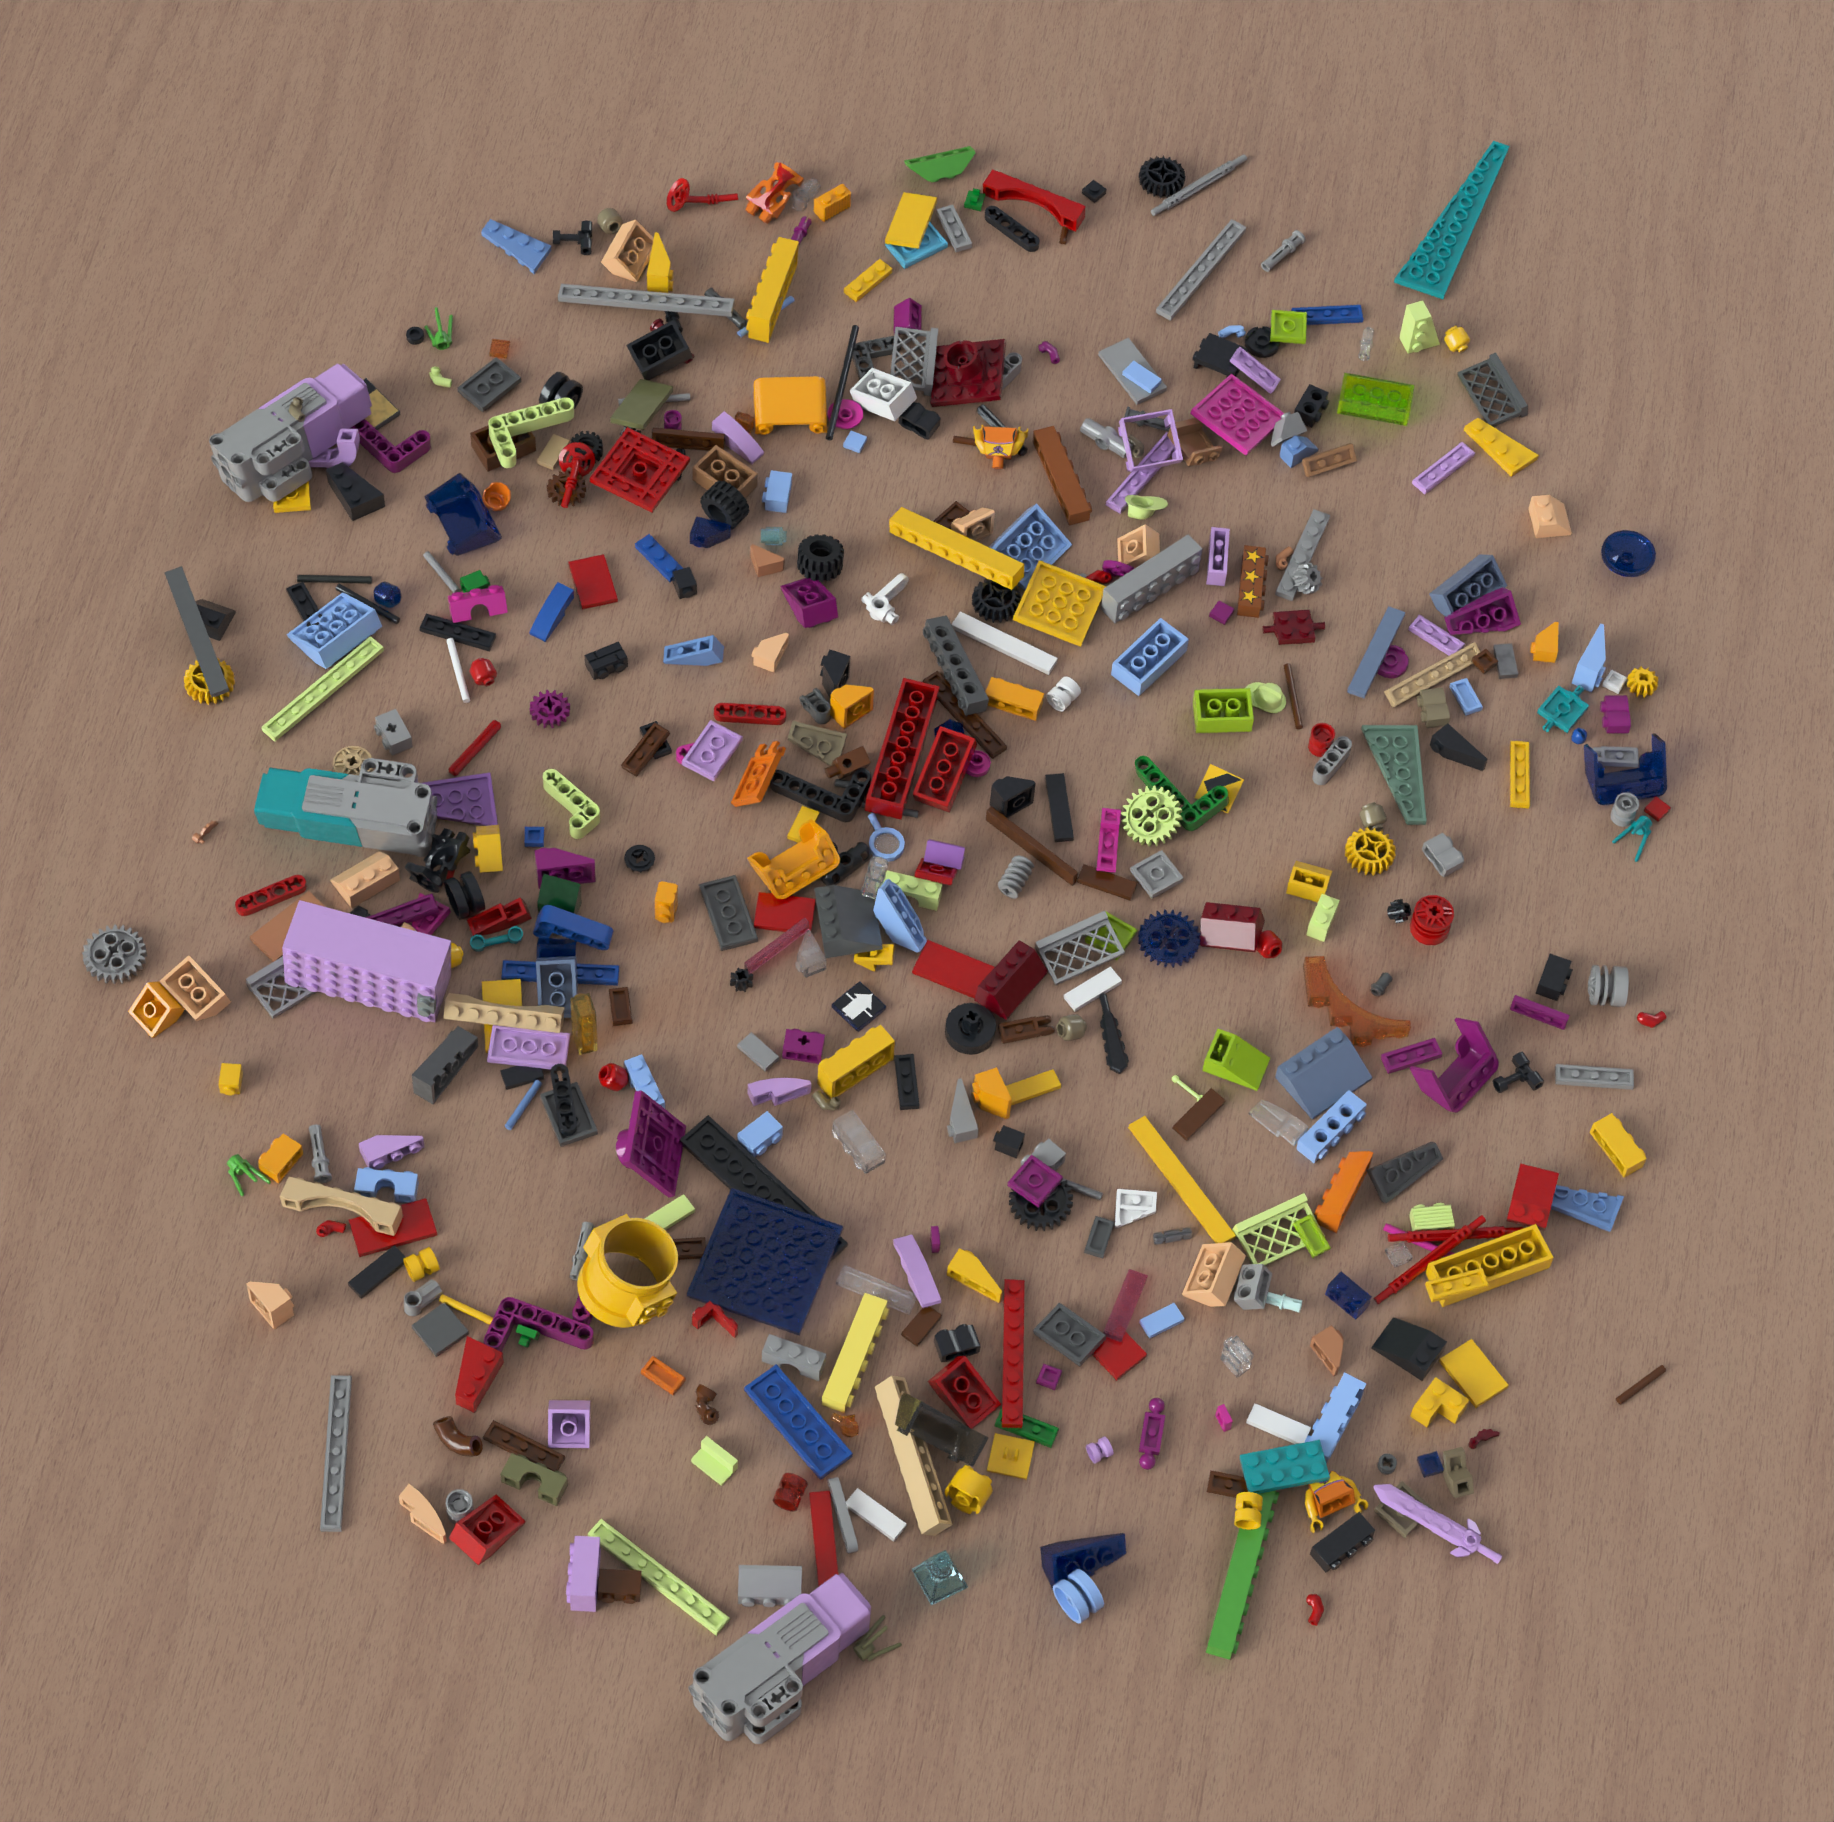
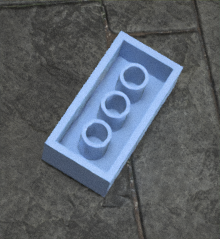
M1160 618L1113 662L1111 675L1140 696L1187 651L1189 639Z

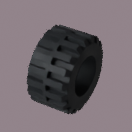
M724 481L715 482L700 498L701 507L705 514L723 529L733 530L750 511L744 496L734 486Z
M825 534L810 535L807 539H803L798 548V570H800L802 575H805V578H811L813 581L819 580V582H823V580L830 581L831 578L835 579L837 575L841 574L843 569L844 549L842 543H839L837 539H833L832 536L828 537Z

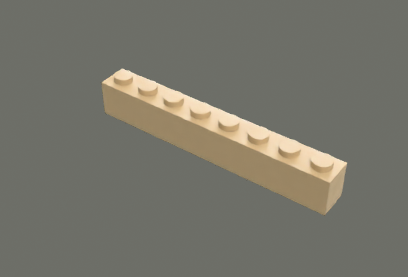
M890 1376L875 1386L877 1399L887 1424L888 1433L895 1449L894 1452L900 1465V1471L903 1475L906 1490L909 1493L912 1509L915 1512L921 1534L936 1536L953 1524L906 1379L904 1377Z

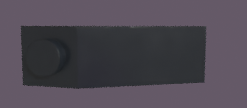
M1448 723L1432 735L1430 746L1434 752L1439 753L1443 758L1481 771L1485 769L1488 759Z

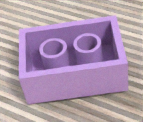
M575 1536L574 1543H570L569 1577L566 1595L567 1603H570L572 1611L596 1612L601 1556L600 1537Z

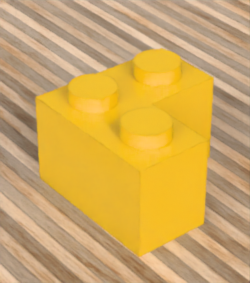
M499 825L476 826V832H473L474 849L478 848V855L475 856V867H479L480 873L503 871Z
M1435 1377L1414 1405L1410 1417L1426 1428L1438 1413L1456 1424L1466 1410L1470 1399Z

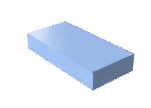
M1135 361L1122 374L1150 394L1162 381L1161 378Z
M1467 678L1450 683L1449 687L1465 716L1482 710L1483 706Z
M1172 1303L1140 1319L1139 1323L1150 1339L1184 1322L1185 1318L1176 1304Z

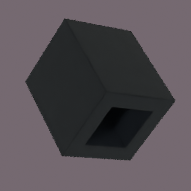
M690 567L672 571V582L679 599L690 598L697 594V583Z
M1003 1125L1001 1131H997L993 1139L995 1150L1017 1159L1024 1143L1025 1133Z

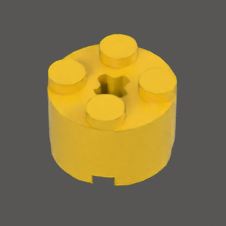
M964 1465L963 1468L956 1472L944 1493L946 1497L950 1496L952 1499L951 1504L960 1511L971 1514L974 1511L978 1514L993 1492L991 1487L992 1480L986 1475H980L975 1472L972 1467Z

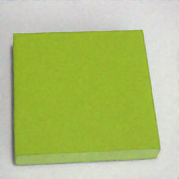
M1271 311V342L1306 344L1307 312Z
M1106 912L1108 920L1125 951L1137 934L1138 929ZM1106 926L1098 929L1097 935L1105 938L1108 937L1109 931ZM1087 936L1085 942L1090 945L1093 937ZM1095 938L1093 947L1103 951L1106 942ZM1111 943L1107 944L1105 952L1111 954L1119 951L1117 946Z

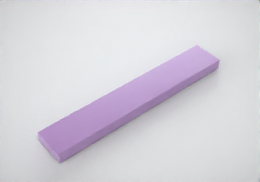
M1168 432L1163 435L1137 466L1167 461L1176 449L1167 436ZM1161 467L1143 471H1132L1106 501V506L1121 514L1128 506L1125 497L1128 495H1138Z

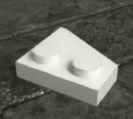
M1117 1189L1115 1228L1155 1214L1157 1192Z

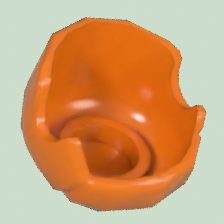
M502 482L491 483L482 494L483 504L493 512L505 509L511 499L510 489Z

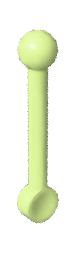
M1177 1075L1172 1076V1081L1181 1085L1196 1097L1197 1101L1203 1097V1095H1198L1179 1080Z

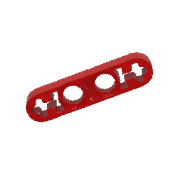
M718 703L714 706V718L720 722L782 725L786 721V710L780 706ZM739 710H742L746 714L740 717L737 716L735 713ZM760 711L763 712L765 715L761 718H758L754 714Z
M293 875L242 896L235 902L236 912L241 916H248L302 894L307 888L306 879L302 875ZM298 882L301 886L297 887L295 883ZM282 888L285 890V893L277 895L275 891ZM259 896H266L267 900L261 903L257 901V898ZM245 904L247 908L244 909L243 907H241V905Z

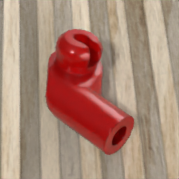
M1097 570L1087 576L1086 579L1105 584L1111 581L1112 576L1109 572Z
M1309 1594L1306 1602L1312 1607L1313 1611L1308 1622L1317 1626L1324 1613V1606L1319 1595Z

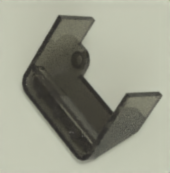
M903 1392L900 1398L895 1425L898 1426V1432L906 1436L911 1433L948 1453L947 1458L956 1463H959L961 1460L974 1467L989 1437L969 1428Z

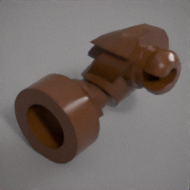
M699 1384L695 1391L697 1395L696 1402L698 1403V1405H695L703 1423L713 1425L718 1421L719 1411L707 1405V1402L713 1401L717 1393Z

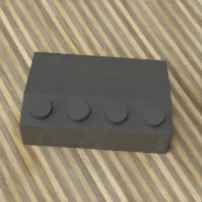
M837 885L814 888L825 958L883 949L878 919L873 911L875 905L873 892Z

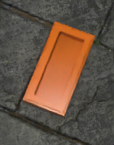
M654 1356L650 1358L641 1370L643 1376L673 1396L686 1381L684 1376Z

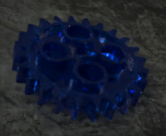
M1164 909L1162 915L1159 911H1156V917L1150 914L1149 920L1144 919V925L1141 924L1138 933V944L1141 945L1140 950L1145 951V957L1151 956L1150 962L1156 959L1157 965L1163 962L1164 967H1167L1168 963H1171L1173 968L1175 963L1182 966L1183 960L1189 963V959L1194 958L1195 952H1198L1201 941L1198 926H1193L1194 920L1188 922V915L1181 917L1182 912L1175 915L1174 910L1168 914L1166 909Z

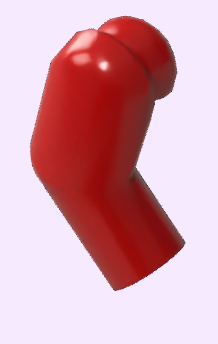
M1663 1011L1656 1015L1640 1012L1637 1015L1638 1022L1650 1028L1657 1026L1666 1019Z
M327 1220L317 1227L316 1233L320 1237H325L334 1231L344 1233L346 1224Z

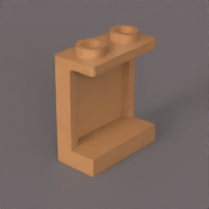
M1197 418L1175 422L1182 457L1188 466L1200 465L1209 461L1213 462L1219 458L1223 448L1221 445L1213 446L1202 430L1203 423ZM1170 428L1167 436L1174 445L1172 431Z

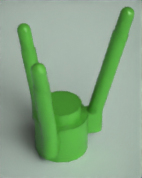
M435 307L439 332L434 337L427 325L424 328L432 341L433 347L444 350L452 344L453 315L449 316L448 334H446L442 330L438 308Z
M239 1154L232 1156L228 1160L227 1165L230 1168L228 1173L232 1176L241 1196H244V1192L236 1174L242 1175L246 1173L254 1182H257L258 1179L248 1170L250 1169L268 1184L271 1183L265 1175L250 1165L246 1159L243 1160Z

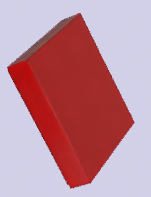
M921 858L914 877L952 885L958 869L925 862L924 858Z
M1121 1326L1106 1336V1340L1092 1354L1116 1381L1147 1357V1353Z

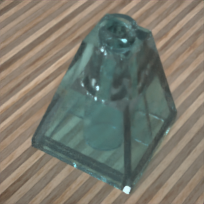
M947 1550L928 1558L912 1569L931 1605L968 1588L966 1581Z

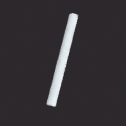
M449 638L446 641L462 700L464 703L470 702V697L453 638Z

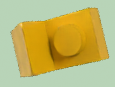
M882 944L883 949L856 953L854 954V963L876 972V965H893L894 944Z

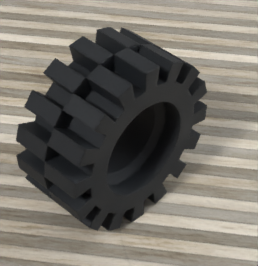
M581 431L580 435L575 434V438L572 437L570 443L581 442L592 446L595 464L596 460L600 461V457L603 455V444L598 434L595 436V432L589 434V431H586V434ZM575 448V452H580L583 455L587 453L580 448Z

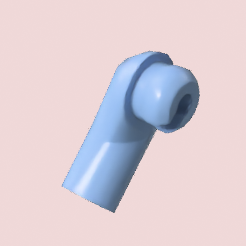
M1230 325L1220 330L1218 335L1221 338H1226L1236 333V336L1239 338L1244 336L1246 332L1242 325Z

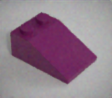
M804 578L780 586L796 619L804 628H811L817 624L830 622L832 619L838 618L836 598L819 580L813 581L811 578Z
M544 847L535 850L538 889L541 887L544 874L579 884L596 882L594 859L557 848Z

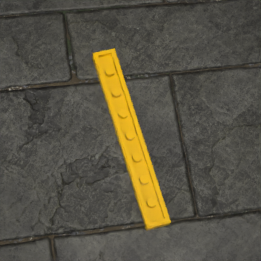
M1143 1116L1129 1124L1128 1128L1213 1241L1215 1243H1228L1234 1240L1236 1237L1234 1232L1147 1117Z

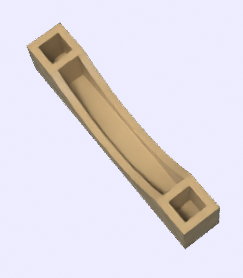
M448 993L445 999L443 1019L560 1033L563 1027L565 1007L550 1005H501L482 1001L468 995Z
M288 1177L280 1195L283 1207L297 1211L322 1206H334L351 1210L364 1217L375 1231L395 1236L403 1218L401 1206L397 1203L380 1201L375 1197L361 1196L359 1193L346 1192L337 1187H327L318 1182H308L299 1177Z

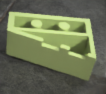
M1423 301L1406 306L1399 338L1408 354L1440 345L1432 316Z

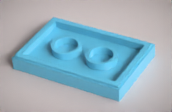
M929 222L919 249L885 244V246L900 265L906 269L947 248L948 243Z

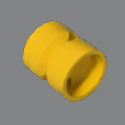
M430 1247L419 1251L417 1256L412 1254L403 1258L406 1270L413 1282L424 1278L426 1273L431 1275L440 1270L435 1254Z
M1242 1492L1236 1495L1235 1526L1247 1530L1258 1529L1261 1526L1262 1514L1260 1511H1262L1263 1497L1253 1492Z

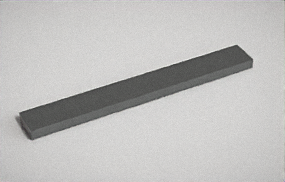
M182 566L164 572L211 697L229 692L228 685Z

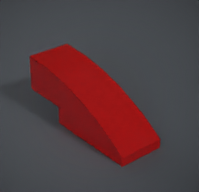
M520 897L504 906L499 903L467 919L473 936H483L509 929L532 919L526 903Z

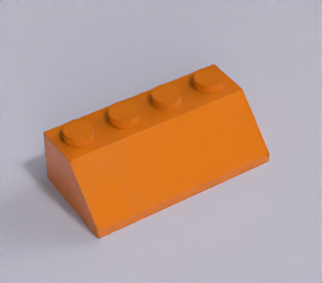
M1349 1152L1347 1158L1343 1157L1338 1166L1340 1171L1338 1174L1334 1173L1330 1182L1333 1185L1331 1189H1326L1322 1198L1325 1201L1323 1205L1319 1204L1314 1213L1317 1216L1316 1220L1319 1226L1335 1233L1338 1232L1367 1174L1366 1170L1370 1167L1373 1152Z

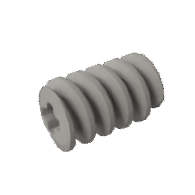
M1014 856L1005 870V874L1002 875L1001 880L998 882L1000 891L1009 898H1018V893L1022 891L1021 887L1025 886V881L1032 874L1031 869L1034 868V864L1024 856Z

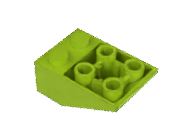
M1218 1028L1206 1055L1202 1071L1258 1091L1270 1057L1239 1036Z

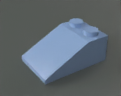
M1601 623L1578 662L1572 684L1580 685L1584 690L1591 693L1595 687L1598 688L1603 679L1602 676L1606 670V667H1604L1606 660L1604 625Z

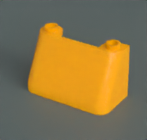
M818 376L758 378L754 381L755 434L767 435L773 431V425L809 424V429L814 433H827L826 382L824 378Z
M812 819L799 828L801 842L771 860L763 852H756L747 857L752 868L771 893L778 899L789 897L832 871L840 863L839 854L829 834Z

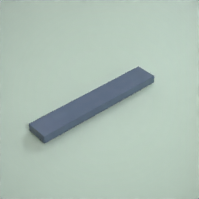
M1388 606L1348 687L1347 693L1365 699L1405 617V612Z

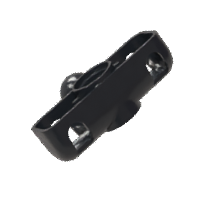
M833 842V844H834V846H835V848H836V850H837V852H838V847H837L836 843ZM858 842L856 847H852L846 852H838L840 857L839 865L821 877V881L826 886L837 885L870 859L871 851L864 842ZM866 851L868 856L863 860L861 854ZM837 873L839 879L834 883L832 877Z

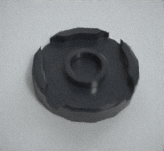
M1265 326L1262 328H1252L1245 337V347L1248 348V352L1259 358H1267L1276 354L1280 342L1270 341L1271 328Z

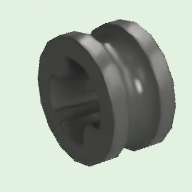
M1383 1454L1377 1464L1378 1470L1386 1475L1392 1474L1396 1468L1397 1460L1391 1454ZM1384 1461L1387 1463L1391 1462L1390 1468L1389 1466H1383Z

